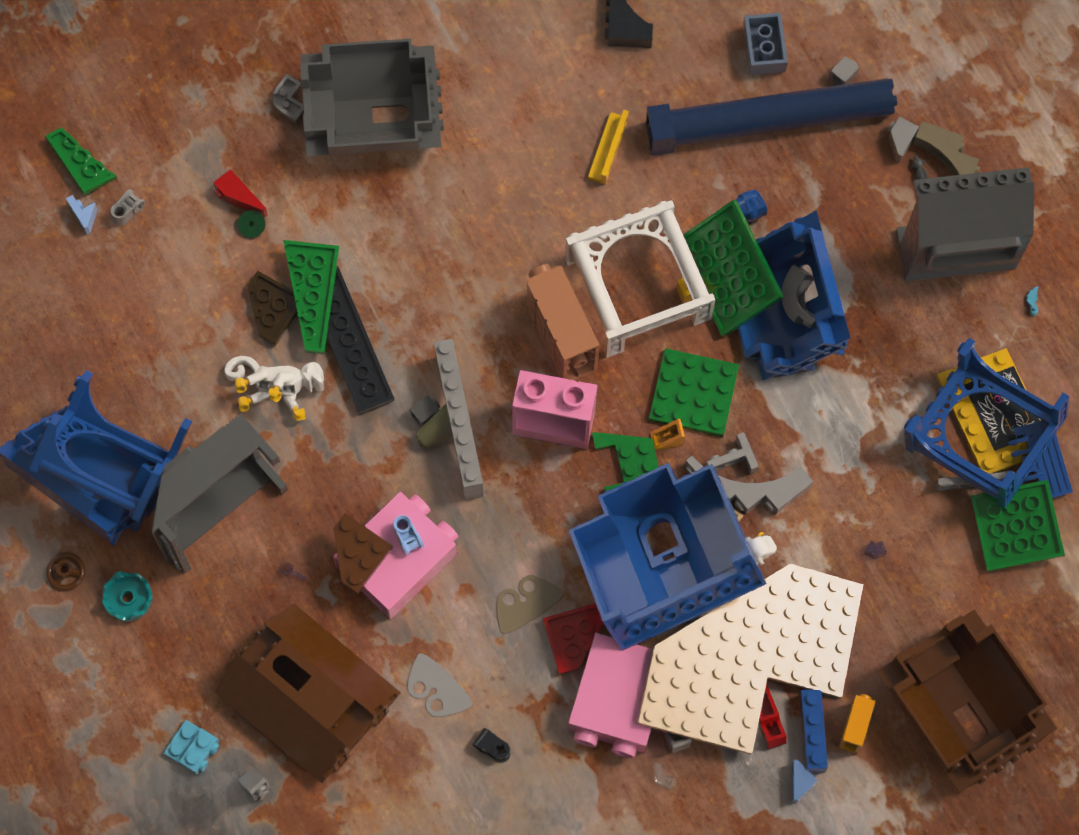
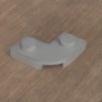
M286 74L273 92V103L275 109L280 114L297 123L304 114V105L293 98L301 89L302 83Z

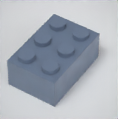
M781 13L744 16L743 32L749 75L786 72L788 60Z

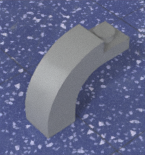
M793 264L782 286V294L784 296L782 298L783 307L793 322L800 325L804 324L810 329L813 327L817 328L815 317L808 310L805 303L806 292L815 277L802 267Z

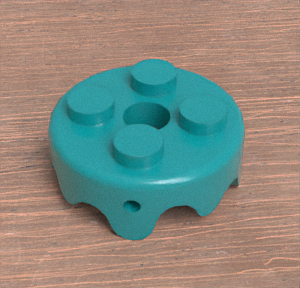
M116 572L104 585L103 605L108 613L117 620L124 622L138 620L151 607L153 600L151 587L148 581L136 572ZM126 593H132L133 599L130 602H124L123 596Z

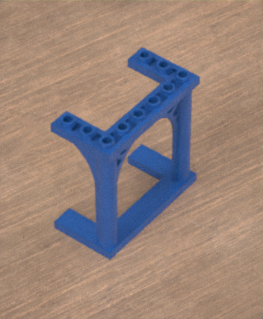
M968 338L965 343L962 342L958 347L957 370L949 374L945 387H940L936 394V400L934 402L931 401L927 406L925 416L919 417L915 414L912 419L909 418L905 423L906 450L911 453L916 450L996 498L998 505L1005 509L1068 417L1070 396L1063 392L1054 406L1050 405L990 368L976 353L975 341ZM966 378L973 381L974 386L971 390H967L963 386V381ZM978 381H980V384L985 386L983 388H979ZM958 387L962 391L960 395L955 394V392H958ZM978 393H991L1001 396L1049 424L1016 474L1009 470L1003 481L998 480L960 457L948 443L945 433L948 414L960 400L967 396ZM937 419L941 420V423L939 425L935 424L937 422ZM933 429L941 432L940 436L936 438L928 437L927 433ZM938 442H944L943 447H941Z
M86 370L82 376L78 375L74 383L76 390H72L68 397L69 406H65L61 415L55 413L51 420L47 418L42 428L45 432L44 435L41 434L36 442L38 447L33 451L29 459L32 462L29 470L37 473L41 468L133 512L132 519L139 522L160 488V476L164 470V465L178 455L192 421L187 418L184 419L169 451L120 428L105 419L96 409L90 395V380L93 373ZM72 424L80 427L81 430L75 429ZM79 436L99 437L157 465L153 469L139 499L79 469L68 457L65 449L66 443L70 439Z

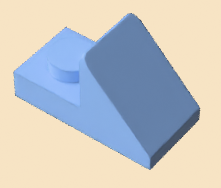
M73 195L66 198L69 207L86 234H90L98 210L96 204L92 203L84 208L79 199L75 200Z

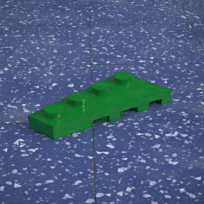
M62 127L45 135L46 141L83 195L116 180V175L112 171H108L103 163L91 156L87 149H83L79 142Z

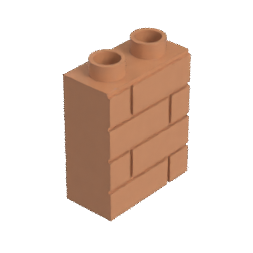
M548 264L534 268L529 272V279H527V311L534 326H536V330L552 364L555 365L559 378L576 380L597 371L600 344L562 266L551 269Z

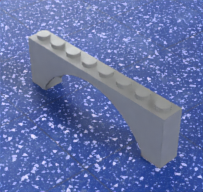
M453 339L434 342L435 360L448 410L464 500L484 497L483 481Z

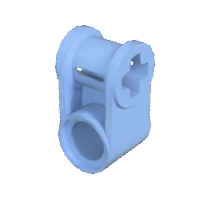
M400 515L395 518L394 531L404 553L408 555L410 551L418 547L423 548L422 539L409 517ZM405 522L408 527L405 530H400L397 525Z

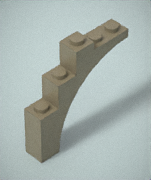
M923 121L921 122L913 145L937 157L953 176L978 173L980 167L977 166L979 159L962 153L965 143H962L963 135Z

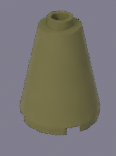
M446 404L417 431L418 436L415 438L421 447L429 448L453 440Z

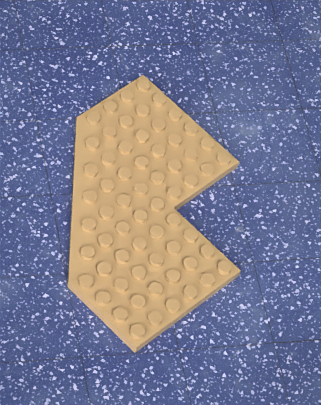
M789 564L766 578L767 585L721 605L653 646L636 724L742 753L752 754L767 679L807 690L821 689L822 694L836 698L842 697L863 584Z

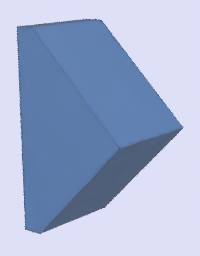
M798 760L792 762V803H797L818 781Z

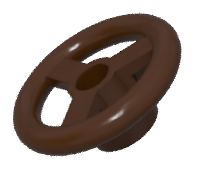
M61 553L50 560L46 569V576L54 588L63 591L71 590L83 581L85 565L77 555ZM64 559L74 560L78 564L79 569H73L68 561H64ZM57 562H59L56 566V572L58 573V577L54 580L52 576V569ZM68 568L66 573H62L63 569ZM70 575L78 576L71 584H61L64 578Z

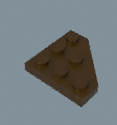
M257 270L247 286L258 332L261 338L276 346L298 313L294 292L292 289Z

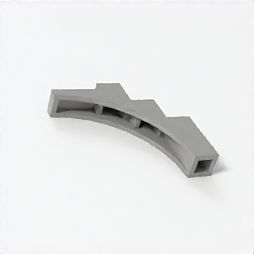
M693 456L689 457L685 462V470L688 475L704 467ZM801 467L787 476L762 483H743L719 476L730 502L734 500L738 510H743L746 514L762 501H765L766 508L771 512L774 511L777 515L810 489L814 482Z

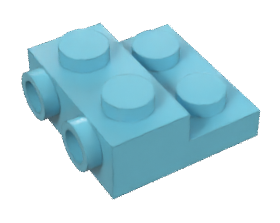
M185 720L164 751V755L198 775L200 771L203 772L208 766L209 762L207 760L211 754L215 755L218 751L220 741L204 729H200Z

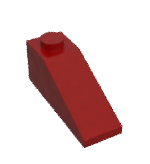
M231 169L213 182L215 188L213 191L219 199L223 198L227 203L247 211H258L263 217L268 215L266 207Z

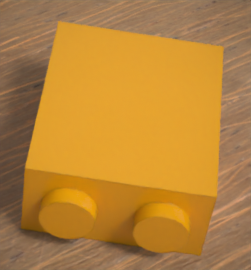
M865 694L855 696L850 706L838 748L856 754L862 748L875 705V701L871 700L870 696Z

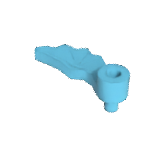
M1038 286L1030 290L1026 296L1027 303L1031 307L1029 312L1031 316L1038 314V307L1036 306Z

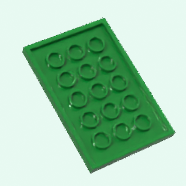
M736 200L730 201L683 234L708 293H713L715 305L712 317L721 336L726 337L784 298Z

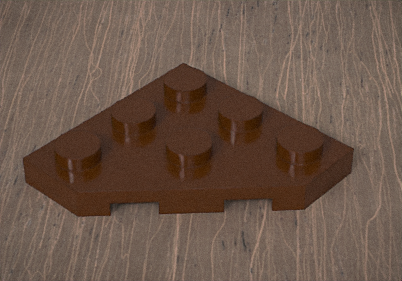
M344 513L333 528L341 581L343 585L359 594L392 550L393 545Z

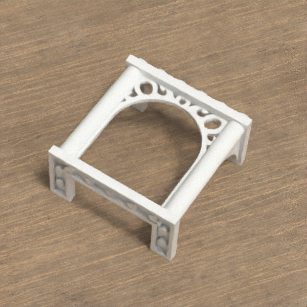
M672 200L668 202L661 201L654 207L642 208L635 214H625L621 219L615 221L608 220L601 226L589 227L582 233H572L566 238L565 261L567 266L574 263L577 265L605 330L603 352L606 358L624 352L625 339L690 315H692L691 321L694 326L712 319L715 305L713 293H708L674 215L675 206ZM650 222H652L653 232H650L648 229ZM642 225H644V229H637V227H641ZM663 232L666 236L662 237L659 234ZM633 235L649 236L662 242L671 251L692 301L622 326L601 276L602 259L610 246L624 237ZM606 238L610 239V241L603 242L602 240H605ZM598 243L603 249L596 252L591 250L589 245ZM590 255L598 257V260L594 262L593 257H590Z

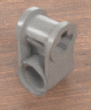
M131 189L127 190L111 207L113 222L118 226L126 225L143 209L145 200L139 199ZM120 212L124 213L122 216H116Z

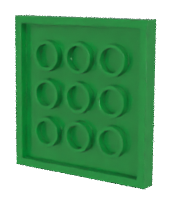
M665 348L649 421L669 424L677 419H681L684 429L724 437L739 364Z
M1048 480L1021 485L1005 509L998 505L996 498L986 492L971 495L987 572L1065 556Z

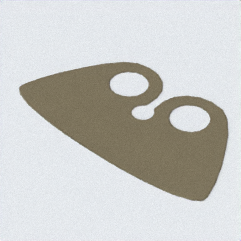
M527 575L519 582L521 594L527 597L525 602L520 601V595L513 589L502 591L497 598V616L501 632L507 633L518 629L547 611L560 600L564 593L563 590L543 578ZM532 580L535 582L536 587L532 592L524 590L523 584L525 581ZM511 593L514 595L515 602L512 605L504 604L503 596L505 594Z

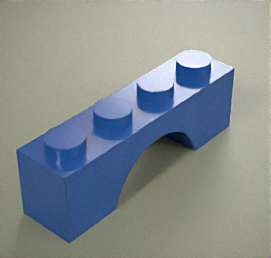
M821 689L801 690L799 702L804 728L805 768L810 773H825L828 769L822 692Z

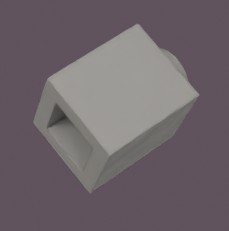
M845 56L831 70L829 79L836 85L849 84L857 76L859 67L854 60Z

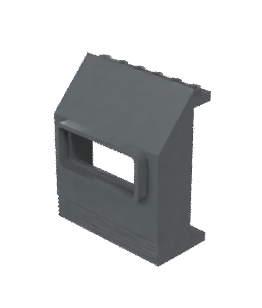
M1029 167L914 180L915 206L907 226L896 228L905 281L1017 268L1033 236L1034 182H1032Z
M242 414L235 416V419L229 421V424L221 427L195 449L192 446L184 449L164 465V470L160 476L161 482L152 534L166 563L168 564L172 561L178 571L182 569L185 574L192 568L189 566L190 564L187 561L184 550L270 481L282 495L288 491L285 482L263 459L261 453L273 466L280 462L278 455Z

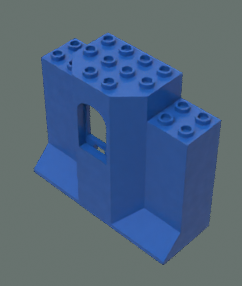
M669 463L659 466L657 469L598 495L604 514L596 516L592 520L569 530L603 623L622 651L767 585L724 485L712 464L704 466L700 470L685 475L680 479H677ZM668 522L679 545L654 556L646 534L656 524ZM672 554L675 555V557H673V558H671V559H669V560H667V561H664V559H663V558H665V557H667V556H670V555H672Z

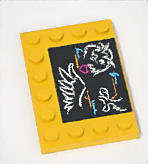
M1007 348L981 357L998 374L1026 390ZM958 366L937 374L936 378L940 386L945 387L949 374L952 371L955 372ZM966 378L963 381L965 389L971 390L974 384L971 379ZM978 381V387L983 388L985 385L980 384V381ZM959 387L958 392H955L956 395H960L962 393ZM978 393L967 396L951 409L978 468L988 474L998 473L1022 464V457L1028 456L1029 453L1012 457L1011 453L1017 450L1028 449L1026 441L1013 446L1008 445V441L1024 437V434L1015 436L1013 428L1041 421L1007 399L991 393Z

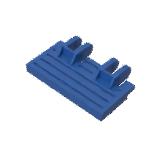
M1042 420L1013 428L1015 436L1024 434V437L1008 441V445L1013 446L1026 441L1028 449L1014 451L1011 453L1012 457L1030 453L1049 424ZM1055 434L1030 471H1035V474L1027 476L1023 481L1025 483L1036 478L1038 482L1048 480L1052 498L1073 492Z

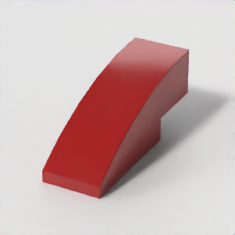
M766 683L758 724L767 748L771 749L787 744V736Z

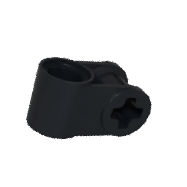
M486 728L481 730L472 743L477 750L487 754L497 762L504 763L511 756L509 744ZM504 748L505 754L501 753L498 755V749L503 750Z

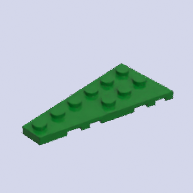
M283 240L305 352L325 355L340 247L337 245Z

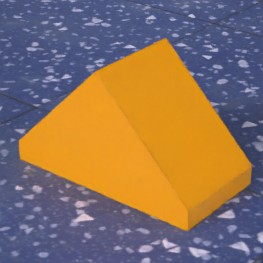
M677 419L650 432L655 451L683 446L685 436L681 419Z

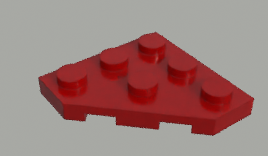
M596 603L543 618L559 675L579 670L592 646L595 633H599L604 623Z

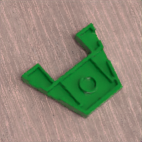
M592 432L595 451L615 447L623 483L629 482L659 467L652 438ZM623 483L605 486L604 491L614 489Z

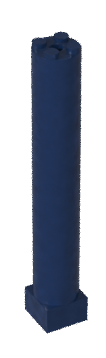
M884 78L670 109L669 104L648 106L645 124L651 155L673 153L674 146L892 115L895 113L894 106H897V97L892 92L894 88L892 78Z

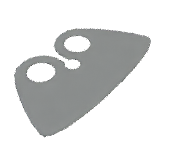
M422 653L418 654L408 680L409 693L413 697L420 699L426 697L430 693L431 688H435L437 693L427 699L426 708L432 716L436 717L452 715L470 708L472 702L458 682L433 659ZM416 682L424 683L426 688L422 694H416L413 691V685ZM435 699H439L443 703V708L437 712L433 711L430 706L431 702Z

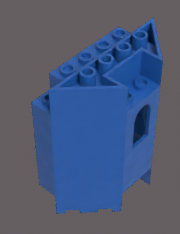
M816 210L805 217L795 219L794 222L784 224L780 229L771 231L765 237L756 239L781 292L784 279L790 268L795 264L799 267L808 265L811 268L818 297L806 302L808 310L815 317L817 328L813 327L810 329L804 324L800 325L793 322L785 312L782 299L738 328L745 358L758 360L762 380H768L778 374H781V377L793 375L799 370L813 371L815 370L813 363L831 354L844 356V350L848 346L847 341L851 338Z
M64 408L54 411L48 417H43L39 422L31 424L27 429L20 430L15 439L8 440L0 447V458L5 466L113 546L116 545L121 532L128 527L137 532L141 527L144 517H149L157 506L159 489L138 522L132 519L133 512L41 468L37 473L29 470L32 464L29 459L33 451L38 447L36 442L41 434L44 435L45 430H42L45 421L47 418L51 420L55 413L61 415ZM72 424L75 429L81 430L80 427ZM75 437L70 439L65 446L68 457L79 469L139 499L153 469L157 465L99 437Z

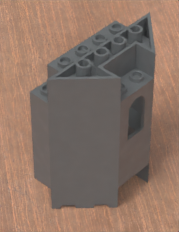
M411 39L323 44L322 53L301 54L300 69L303 88L306 156L441 147L440 131H444L443 119L439 120V114H443L442 102L438 103V97H441V86H437V80H440V71L435 67L434 45L415 47V45L411 44ZM404 106L409 111V116L404 121L373 123L372 108Z

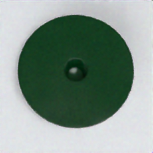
M248 210L240 215L237 225L243 236L255 238L263 233L266 223L261 213L255 210Z

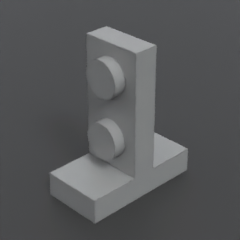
M744 432L736 436L735 441L739 450L735 448L729 450L726 455L712 456L706 463V466L712 464L715 470L718 471L744 461L750 475L756 473L759 467Z

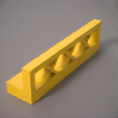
M623 110L622 115L610 113L588 175V180L606 185L628 122L629 111Z

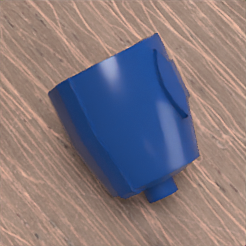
M756 189L741 193L734 199L738 202L747 223L767 215V205Z

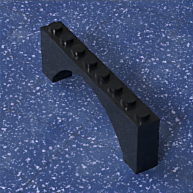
M606 0V6L609 7V12H606L605 23H609V28H605V39H608V46L652 48L653 23L643 20L633 11L626 0Z

